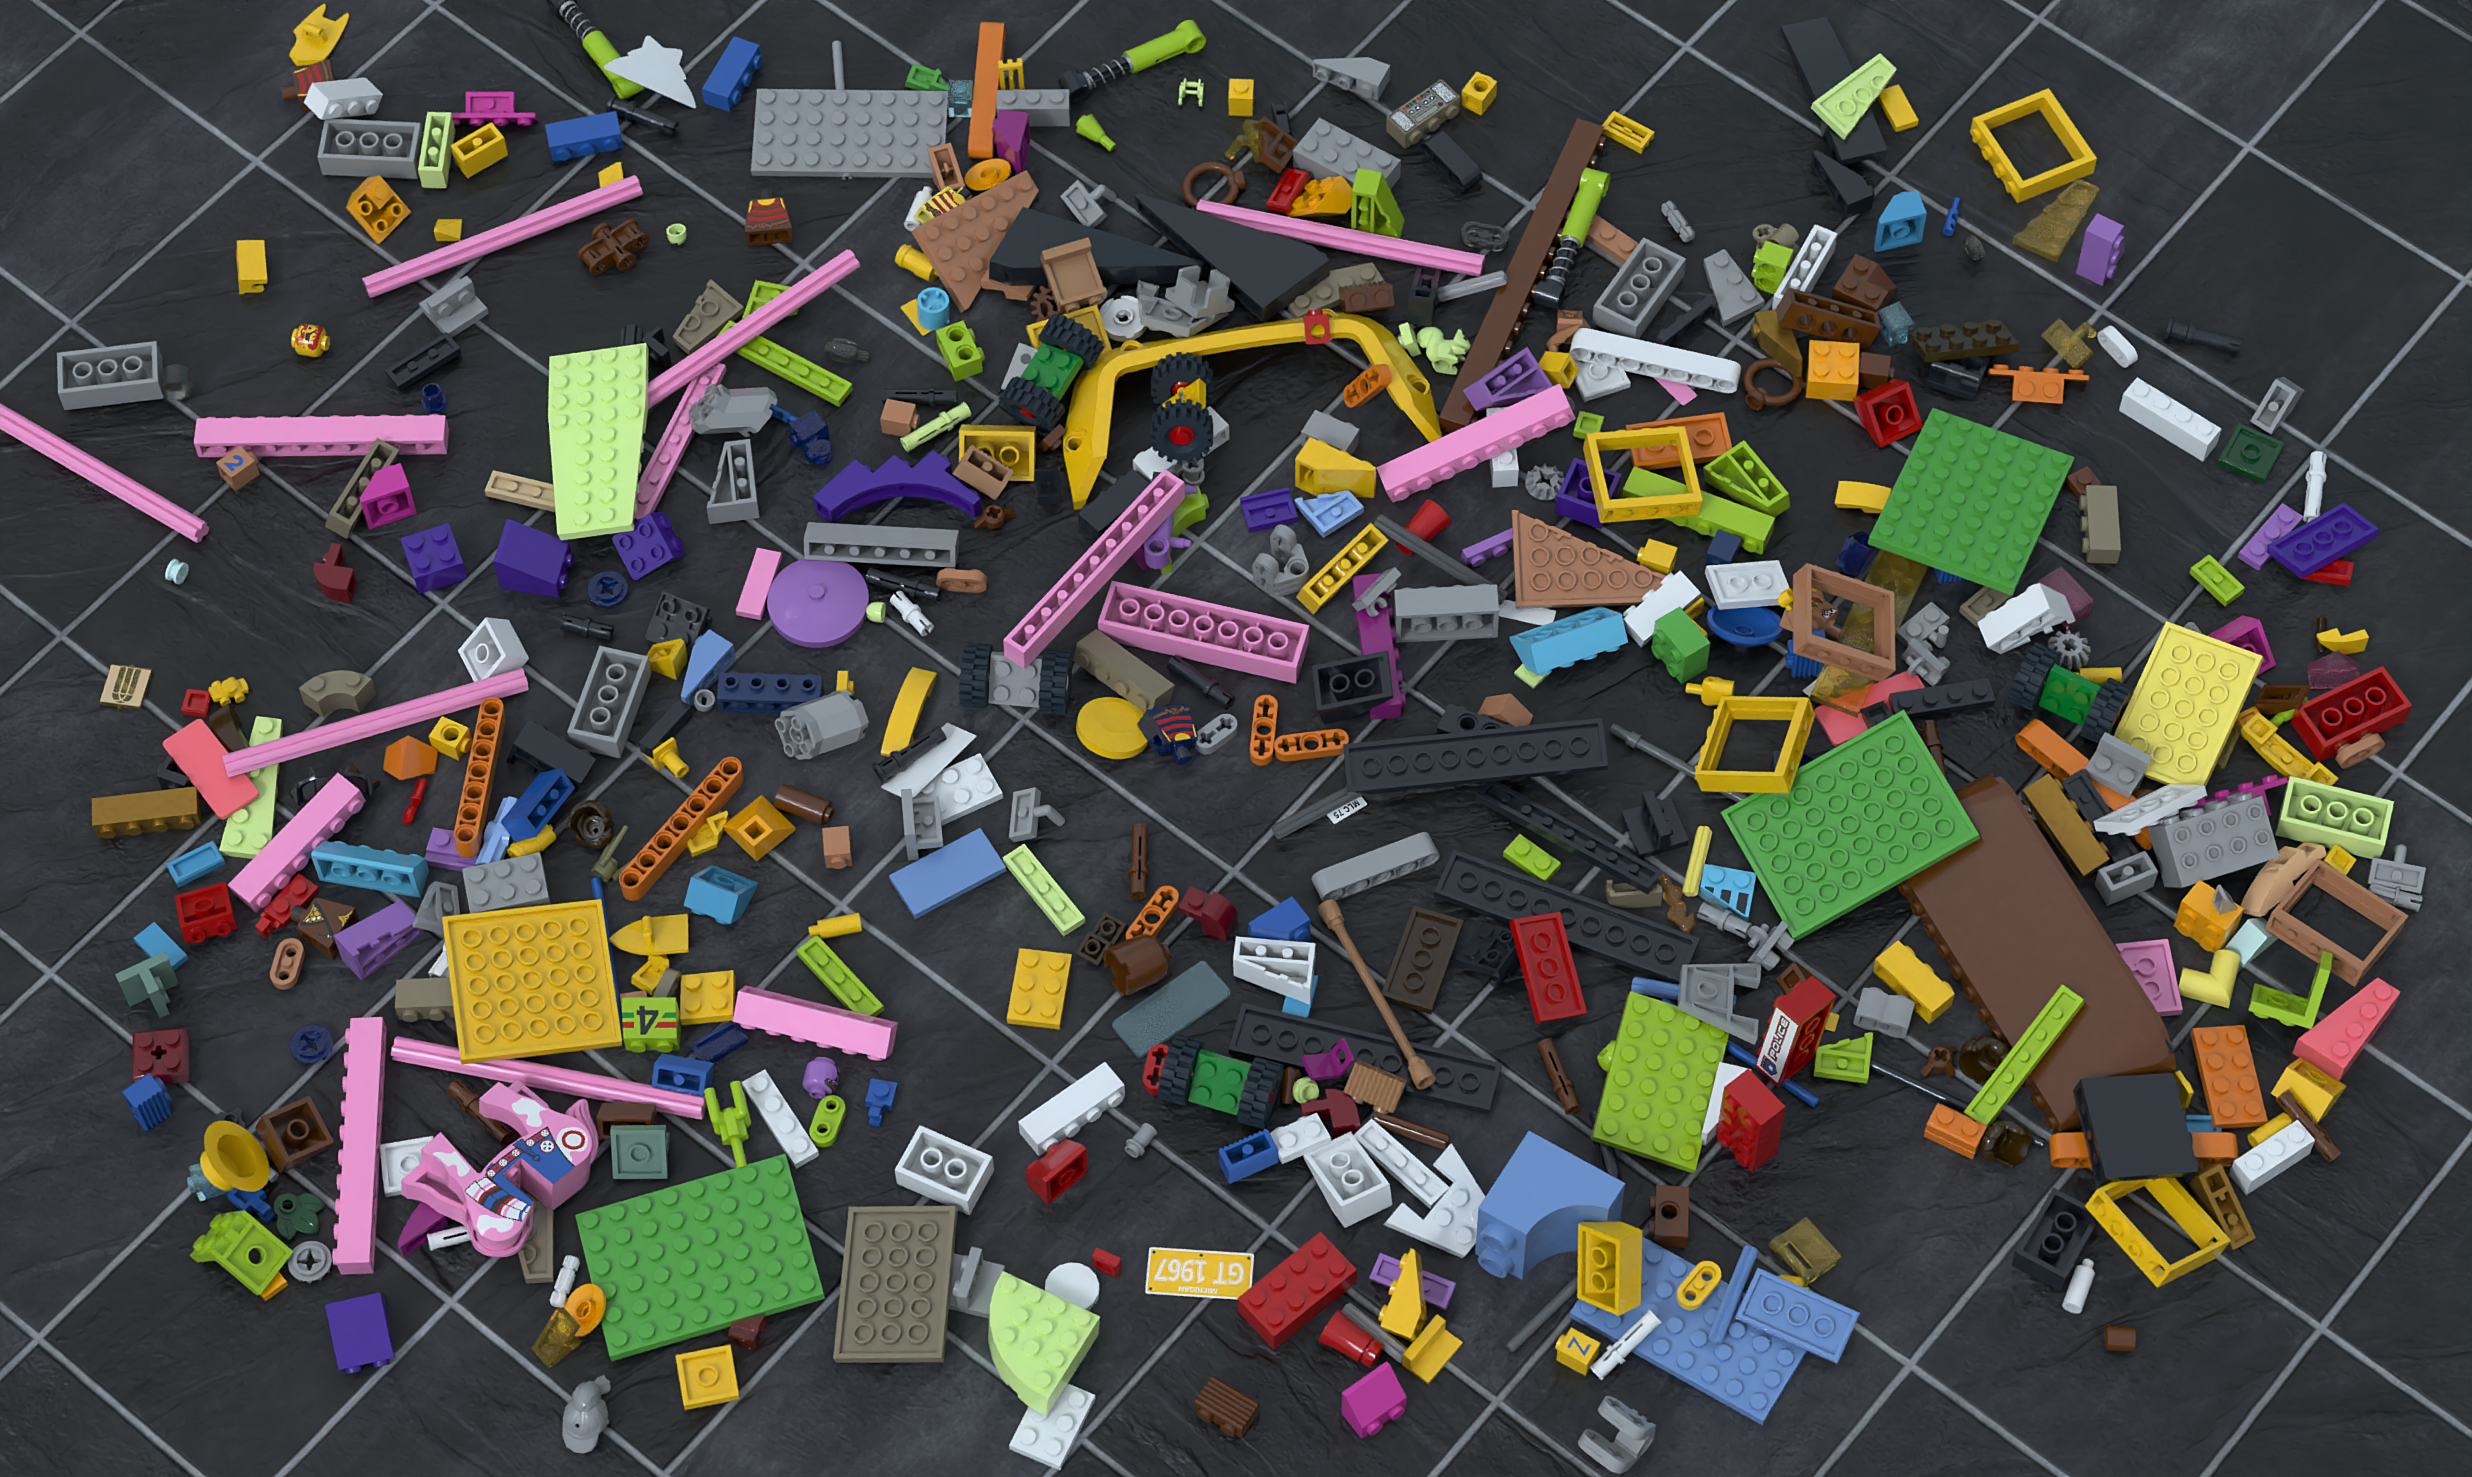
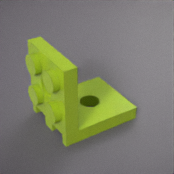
M2322 951L2307 999L2255 983L2251 994L2249 1011H2252L2254 1015L2260 1018L2272 1017L2279 1019L2282 1024L2287 1026L2299 1025L2312 1029L2331 971L2333 954Z
M243 1210L218 1214L211 1221L209 1232L206 1235L200 1236L193 1244L194 1251L190 1254V1257L198 1263L217 1261L254 1294L260 1295L292 1255L293 1251ZM253 1248L257 1249L261 1254L260 1261L257 1264H253L249 1260V1252Z

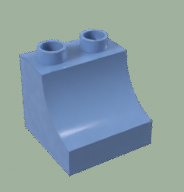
M1528 1131L1478 1208L1475 1254L1479 1256L1478 1263L1484 1270L1496 1277L1505 1278L1509 1272L1523 1280L1534 1266L1546 1258L1563 1252L1578 1251L1579 1223L1620 1222L1625 1183Z

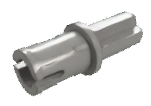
M2377 884L2369 886L2368 890L2394 907L2399 906L2415 910L2416 912L2420 909L2421 904L2418 903L2422 902V895L2400 891L2399 887L2392 889Z

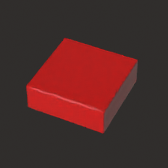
M187 689L181 708L182 715L208 718L213 701L209 691Z
M1096 1247L1092 1255L1093 1267L1111 1276L1118 1277L1122 1270L1121 1258Z

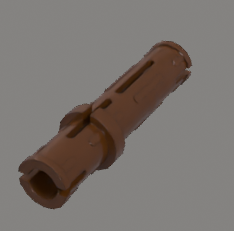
M1927 720V726H1925L1924 722L1920 724L1924 744L1949 784L1942 753L1944 746L1943 742L1939 740L1937 723L1934 720Z
M1134 824L1131 829V867L1128 870V876L1131 878L1130 897L1135 900H1142L1147 896L1146 879L1149 877V869L1147 868L1148 826L1145 824Z
M1553 1039L1541 1040L1537 1047L1554 1084L1553 1091L1555 1095L1559 1096L1565 1114L1573 1115L1581 1110V1105L1573 1090L1575 1085L1567 1076L1554 1046ZM1551 1058L1553 1059V1062H1554V1064H1555V1066H1556L1557 1071L1555 1070V1067H1554V1065H1553V1063H1552Z
M460 1079L450 1084L447 1092L462 1105V1110L465 1113H470L501 1145L506 1144L512 1138L513 1131L502 1121L486 1118L479 1113V1098L481 1097L478 1094L470 1091Z
M2289 1089L2275 1099L2293 1122L2298 1120L2315 1139L2313 1145L2320 1151L2328 1163L2342 1153L2326 1134L2328 1131L2325 1128H2321Z

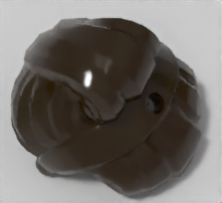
M585 800L576 804L570 811L569 822H567L566 826L575 833L578 844L591 847L592 849H602L614 838V822L609 809L604 804L595 800Z
M1993 1036L1973 1037L1971 1040H1967L1959 1051L1960 1069L1966 1077L1974 1079L1976 1084H1980L1981 1081H1985L1993 1075L2010 1051L2004 1043L1994 1039Z
M1994 1121L1986 1135L1982 1138L1980 1145L1981 1153L1987 1161H1997L2013 1169L2026 1158L2033 1135L2027 1128L2016 1122Z

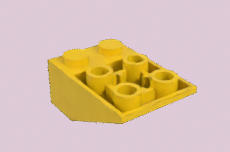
M1309 437L1295 458V487L1315 496L1335 494L1336 492L1349 490L1354 497L1374 498L1376 495V467L1368 461H1361L1352 457L1346 451H1339L1322 440Z
M1411 1248L1409 1254L1404 1253L1401 1259L1399 1269H1402L1398 1280H1393L1389 1290V1295H1392L1388 1306L1384 1305L1382 1307L1378 1320L1382 1321L1380 1326L1385 1331L1414 1342L1422 1332L1427 1319L1421 1256Z

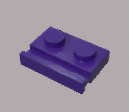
M1289 487L1240 498V506L1242 507L1249 533L1274 528L1278 524L1288 525L1298 522Z

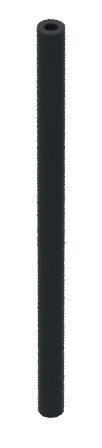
M1875 1059L1872 1060L1869 1069L1963 1113L1969 1106V1103ZM1996 1117V1119L1994 1120V1121H1997V1120H1999V1121H2006V1120H2004V1119H2002V1118H1999V1117ZM2032 1133L2031 1144L2042 1149L2046 1139Z

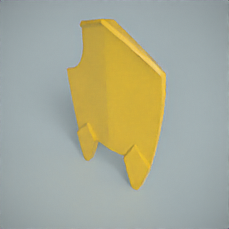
M322 4L293 31L296 35V43L289 54L296 66L312 65L326 60L347 25L349 13L344 14L337 21H332L323 17L326 5Z

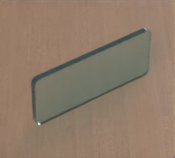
M1200 961L1114 1020L1112 1027L1137 1057L1142 1058L1148 1054L1152 1046L1163 1044L1229 998L1230 989L1205 961Z

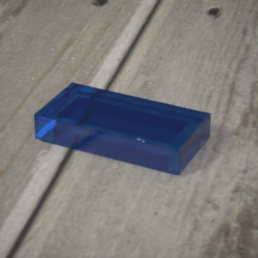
M732 1020L689 1044V1049L697 1060L714 1063L749 1043V1039L740 1025Z

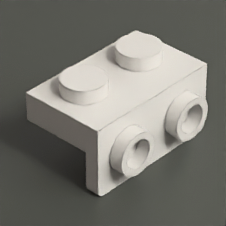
M1317 1113L1303 1116L1296 1122L1285 1127H1278L1270 1133L1278 1148V1157L1282 1164L1331 1143V1137Z

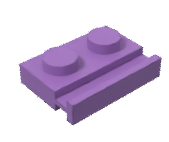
M433 827L424 857L427 865L456 871L476 866V860L484 844V836H482L478 854L471 858H464L458 855L456 851L454 831Z

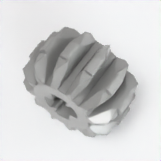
M2069 629L2065 634L2058 631L2055 637H2051L2048 641V648L2061 654L2058 666L2069 671L2072 668L2078 672L2081 666H2085L2091 651L2090 647L2087 646V638H2080L2079 632L2073 635Z

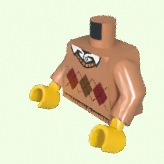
M1787 588L1778 597V604L1785 608L1779 626L1793 632V590ZM1811 588L1812 630L1824 629L1825 635L1828 634L1836 639H1840L1846 626L1835 621L1839 612L1838 608L1825 601L1822 591Z

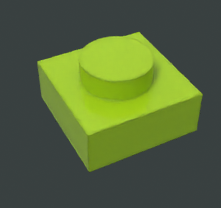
M1580 411L1573 436L1585 439L1586 434L1601 432L1604 416Z

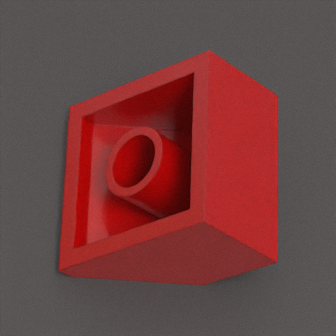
M1893 379L1853 398L1860 422L1880 448L1923 428L1909 382Z
M1068 1139L1063 1140L1060 1144H1054L1047 1151L1046 1156L1040 1161L1035 1160L1028 1166L1025 1172L1026 1184L1047 1205H1050L1088 1173L1087 1149L1082 1144Z

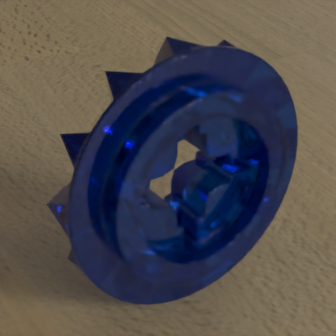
M601 572L590 580L587 587L591 602L596 603L599 607L608 606L611 608L614 604L620 605L621 600L627 598V581L617 572ZM603 585L608 589L612 588L613 595L607 592L604 593Z
M315 1024L306 1025L293 1034L290 1040V1051L295 1060L297 1059L303 1064L312 1063L315 1065L317 1061L326 1060L328 1053L332 1052L333 1039L330 1032L323 1026ZM306 1039L311 1043L316 1042L318 1050L308 1048Z

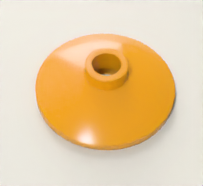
M1003 159L982 161L966 173L964 178L965 184L972 190L991 189L1009 177L1011 166Z
M585 1284L577 1288L569 1296L562 1311V1325L568 1334L575 1337L584 1336L599 1324L606 1307V1297L600 1287L595 1284Z

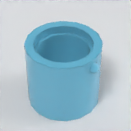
M927 288L918 295V322L922 327L933 331L945 327L950 322L949 297L940 288Z

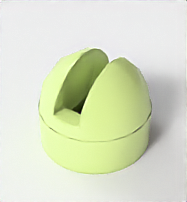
M673 224L667 228V237L672 244L678 243V245H681L685 242L687 233L684 225Z
M873 602L869 604L866 608L869 620L880 623L884 622L885 603Z

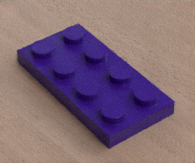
M2342 503L2268 544L2267 553L2302 579L2378 537L2379 528L2347 504Z

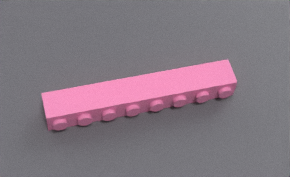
M1559 383L1376 468L1392 503L1398 500L1406 499L1415 492L1428 489L1439 481L1450 479L1463 470L1474 468L1477 464L1487 459L1496 458L1511 448L1520 447L1523 443L1533 438L1541 437L1557 427H1563L1576 418Z

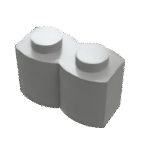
M1877 987L1863 988L1853 1024L1867 1030L1880 1031L1888 1036L1905 1038L1915 1002L1905 995H1888Z

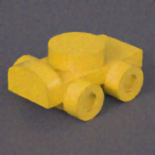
M230 677L224 680L222 684L220 681L213 682L208 691L214 702L219 701L223 707L231 703L229 699L231 697H234L237 703L244 701V694L248 693V686L244 678L236 680L235 677Z

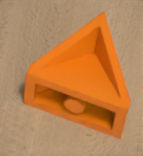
M408 735L386 747L383 772H388L399 780L423 774H435L438 749Z

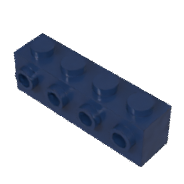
M736 671L719 673L717 691L719 712L781 714L782 711L790 707L824 696L822 676L815 674L791 675L789 673L765 674L763 672L751 674Z

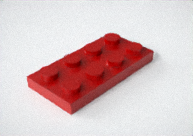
M1548 913L1510 921L1536 1024L1580 1017L1587 1014L1561 913Z

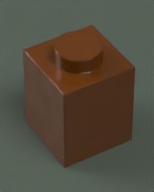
M1861 352L1858 387L1874 389L1887 383V381L1893 380L1894 366H1890L1891 356Z

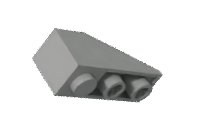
M1369 57L1314 59L1313 77L1378 101L1390 80V65Z

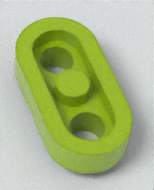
M835 1095L826 1096L818 1105L809 1130L811 1141L818 1147H829L837 1139L846 1115L845 1103L840 1097ZM829 1105L836 1106L833 1110L827 1109ZM821 1128L827 1129L825 1133L818 1132Z

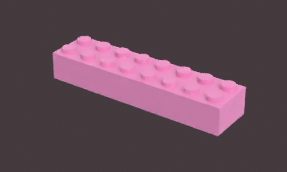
M1116 581L1111 582L1098 621V630L1116 643L1173 656L1178 655L1181 658L1295 684L1297 683L1309 644V625Z

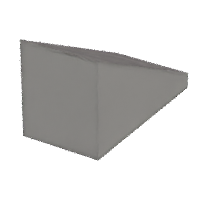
M2218 885L2212 900L2218 914L2221 915L2236 910L2237 907L2229 893L2221 885Z

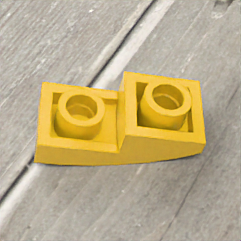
M1839 481L1835 505L1837 508H1862L1864 513H1881L1892 489L1869 483Z

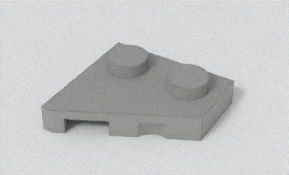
M437 881L429 885L413 921V927L444 934L442 917L460 915L457 886Z

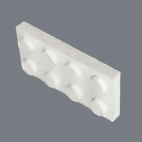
M2168 784L2093 821L2096 831L2108 832L2109 835L2125 833L2127 836L2138 834L2141 832V828L2160 823L2161 818L2176 815L2179 813V809L2196 805L2198 803L2197 800L2207 796L2205 785Z

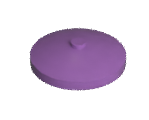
M798 560L785 567L775 577L767 596L769 617L778 633L794 644L810 648L829 647L850 638L863 625L867 617L866 608L869 605V593L865 580L853 566L843 561Z

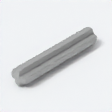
M1501 270L1438 288L1437 296L1443 302L1506 285L1507 276Z
M1348 1303L1342 1309V1312L1350 1320L1373 1335L1375 1340L1382 1343L1384 1351L1399 1363H1403V1354L1408 1349L1352 1303Z

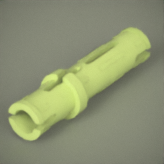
M962 402L948 412H941L938 418L900 438L902 446L907 452H910L943 431L952 430L954 425L972 416L966 403Z

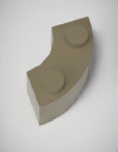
M344 670L320 674L308 680L299 688L304 704L322 717L331 711L341 708L360 712L377 695L371 678L361 673Z

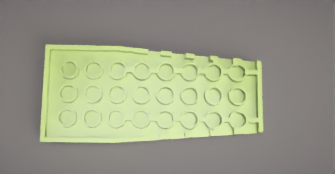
M646 343L550 356L548 421L557 534L560 540L633 531L635 528L633 518L637 510L635 501L636 493H639L638 474L641 473L642 466L640 456L644 448L642 438L646 430L648 412L649 349Z

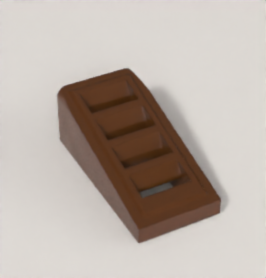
M2264 684L2254 705L2261 715H2272L2298 709L2301 707L2310 688L2308 685Z

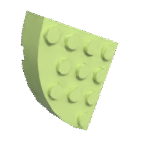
M1002 1271L994 1287L990 1303L988 1332L992 1360L1001 1378L1018 1393V1398L1026 1405L1047 1417L1097 1338L1100 1316Z

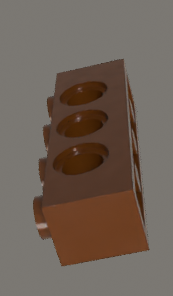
M1788 287L1776 308L1778 324L1785 328L1799 330L1809 335H1817L1831 341L1859 343L1860 348L1867 350L1881 329L1878 312Z

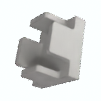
M1197 265L1181 268L1178 273L1176 286L1166 289L1165 298L1195 319L1233 311L1235 302L1227 296L1230 278L1217 269L1211 270L1209 283L1204 280L1198 282L1201 268Z

